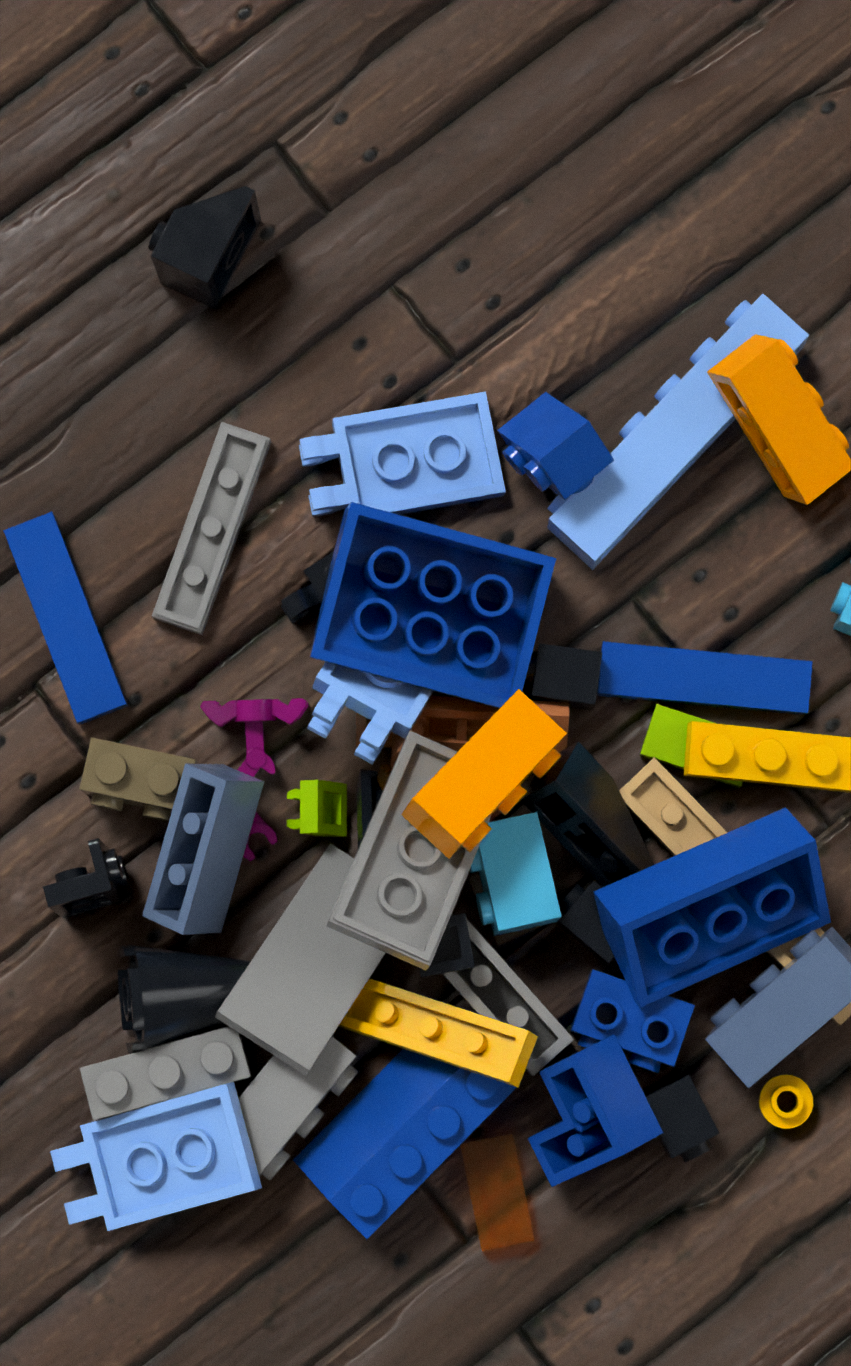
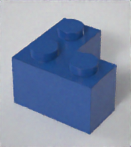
M615 1034L539 1071L562 1118L561 1121L528 1137L551 1187L618 1158L663 1133Z

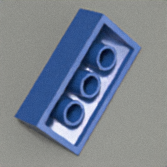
M786 807L593 891L603 933L631 994L640 1008L831 923L816 840Z
M402 1049L293 1161L327 1200L368 1239L517 1087Z

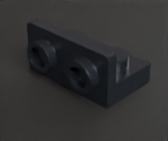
M99 838L88 841L95 872L87 873L86 867L69 869L54 875L56 883L43 886L48 908L62 918L125 901L121 888L130 884L124 860L121 855H117L115 848L109 849Z

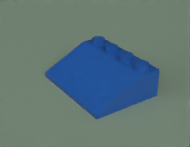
M351 502L344 510L334 548L310 658L500 709L518 689L523 691L556 558Z

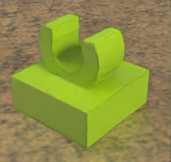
M318 779L300 780V789H292L287 792V799L300 801V818L287 820V827L300 830V834L322 837L347 836V784Z

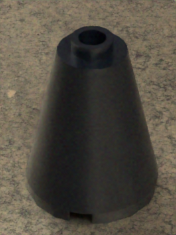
M135 945L120 946L118 957H128V969L118 970V992L123 1030H133L136 1041L126 1043L128 1052L131 1054L225 1025V1023L215 1018L216 1013L251 961Z

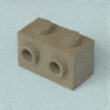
M91 737L79 789L86 795L92 796L91 805L115 811H122L123 803L144 807L142 816L169 822L185 763H199L196 759Z

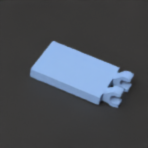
M486 392L336 417L332 419L333 434L311 436L299 440L302 467L317 465L339 458L344 483L309 490L310 495H308L312 517L327 515L345 509L351 502L400 515L502 497L506 493Z
M325 662L317 674L312 687L324 695L316 705L312 713L314 717L307 729L326 739L344 706L371 720L360 737V744L355 750L354 755L373 765L391 732L404 739L406 738L435 691Z
M234 1082L80 1125L84 1142L50 1151L55 1172L90 1163L98 1193L64 1203L69 1225L104 1216L107 1231L262 1188Z

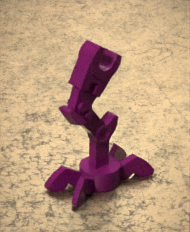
M293 698L288 705L279 699L230 700L223 706L217 701H203L200 705L206 716L219 727H223L232 720L234 722H245L247 755L238 771L255 777L261 768L270 774L276 773L275 763L265 753L263 722L276 721L277 717L293 725L302 717L309 706L308 702L303 698ZM257 811L243 855L249 861L257 858L249 846V839L252 834L257 832L263 833L272 845L279 841L275 830L268 825Z

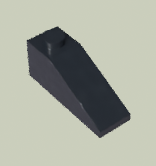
M579 741L560 751L559 753L562 756L541 779L536 775L526 789L527 793L521 799L522 803L532 813H538L539 821L602 888L655 865L614 779Z

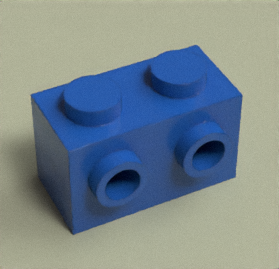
M547 392L543 393L497 430L508 446L502 453L513 469L521 476L526 473L542 492L550 488L564 500L572 494L586 489L592 483L594 476L614 461L591 423Z
M592 969L570 1032L580 1035L577 1045L584 1048L615 1034L622 1050L631 1053L628 1061L630 1064L659 1074L662 1064L669 1067L675 1066L695 1005L666 996L640 1008L636 1004L625 980Z

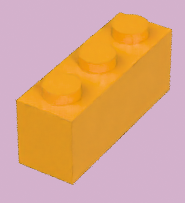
M755 334L708 370L707 373L785 498L808 505L851 471V459L846 452L849 449V443L843 433L835 425L829 424L821 408L824 406V402L820 394L811 384L803 381L795 367L798 365V359L791 347L781 339Z
M518 689L411 799L401 815L448 859L462 846L470 853L492 830L485 821L497 809L504 815L508 814L527 793L521 786L526 778L533 772L541 779L562 755L555 748L567 733Z

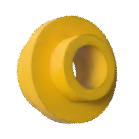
M778 1075L768 1080L761 1089L759 1107L763 1117L773 1126L783 1129L795 1128L803 1124L810 1116L813 1108V1096L808 1085L800 1078L793 1075ZM784 1091L791 1092L796 1098V1106L790 1112L781 1111L777 1105V1098Z

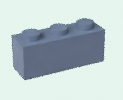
M185 763L146 900L143 917L182 935L222 932L264 781L224 764Z
M833 927L829 928L821 936L814 930L809 932L790 949L791 954L795 958L780 971L772 964L749 985L755 993L741 1005L734 998L731 999L710 1018L715 1027L705 1040L748 1089L851 1002V947Z

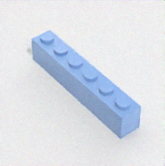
M762 294L752 305L747 300L741 302L724 322L729 327L725 334L717 342L711 337L707 338L690 357L689 360L694 366L682 379L676 374L672 375L657 391L654 398L659 403L649 414L645 416L639 411L625 424L619 432V435L624 440L611 452L614 461L594 476L592 483L586 489L572 494L566 500L558 495L547 508L553 514L548 520L547 529L592 570L736 419L707 371L755 334L785 341L796 355L803 349L809 334L766 295Z

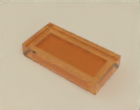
M513 1133L461 1144L481 1250L486 1251L535 1241Z

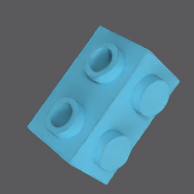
M534 812L489 822L488 825L492 830L481 841L470 867V873L479 871L483 892L476 894L477 908L482 925L491 924L493 935L496 936L557 922L562 916L538 813Z

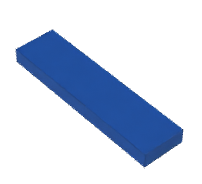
M49 512L3 530L77 724L82 725L127 707L128 704L54 513Z
M602 642V659L597 696L797 715L808 714L813 661Z

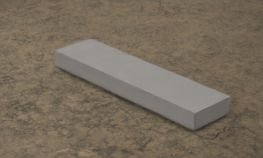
M221 422L152 613L153 619L203 635L270 448L271 438Z

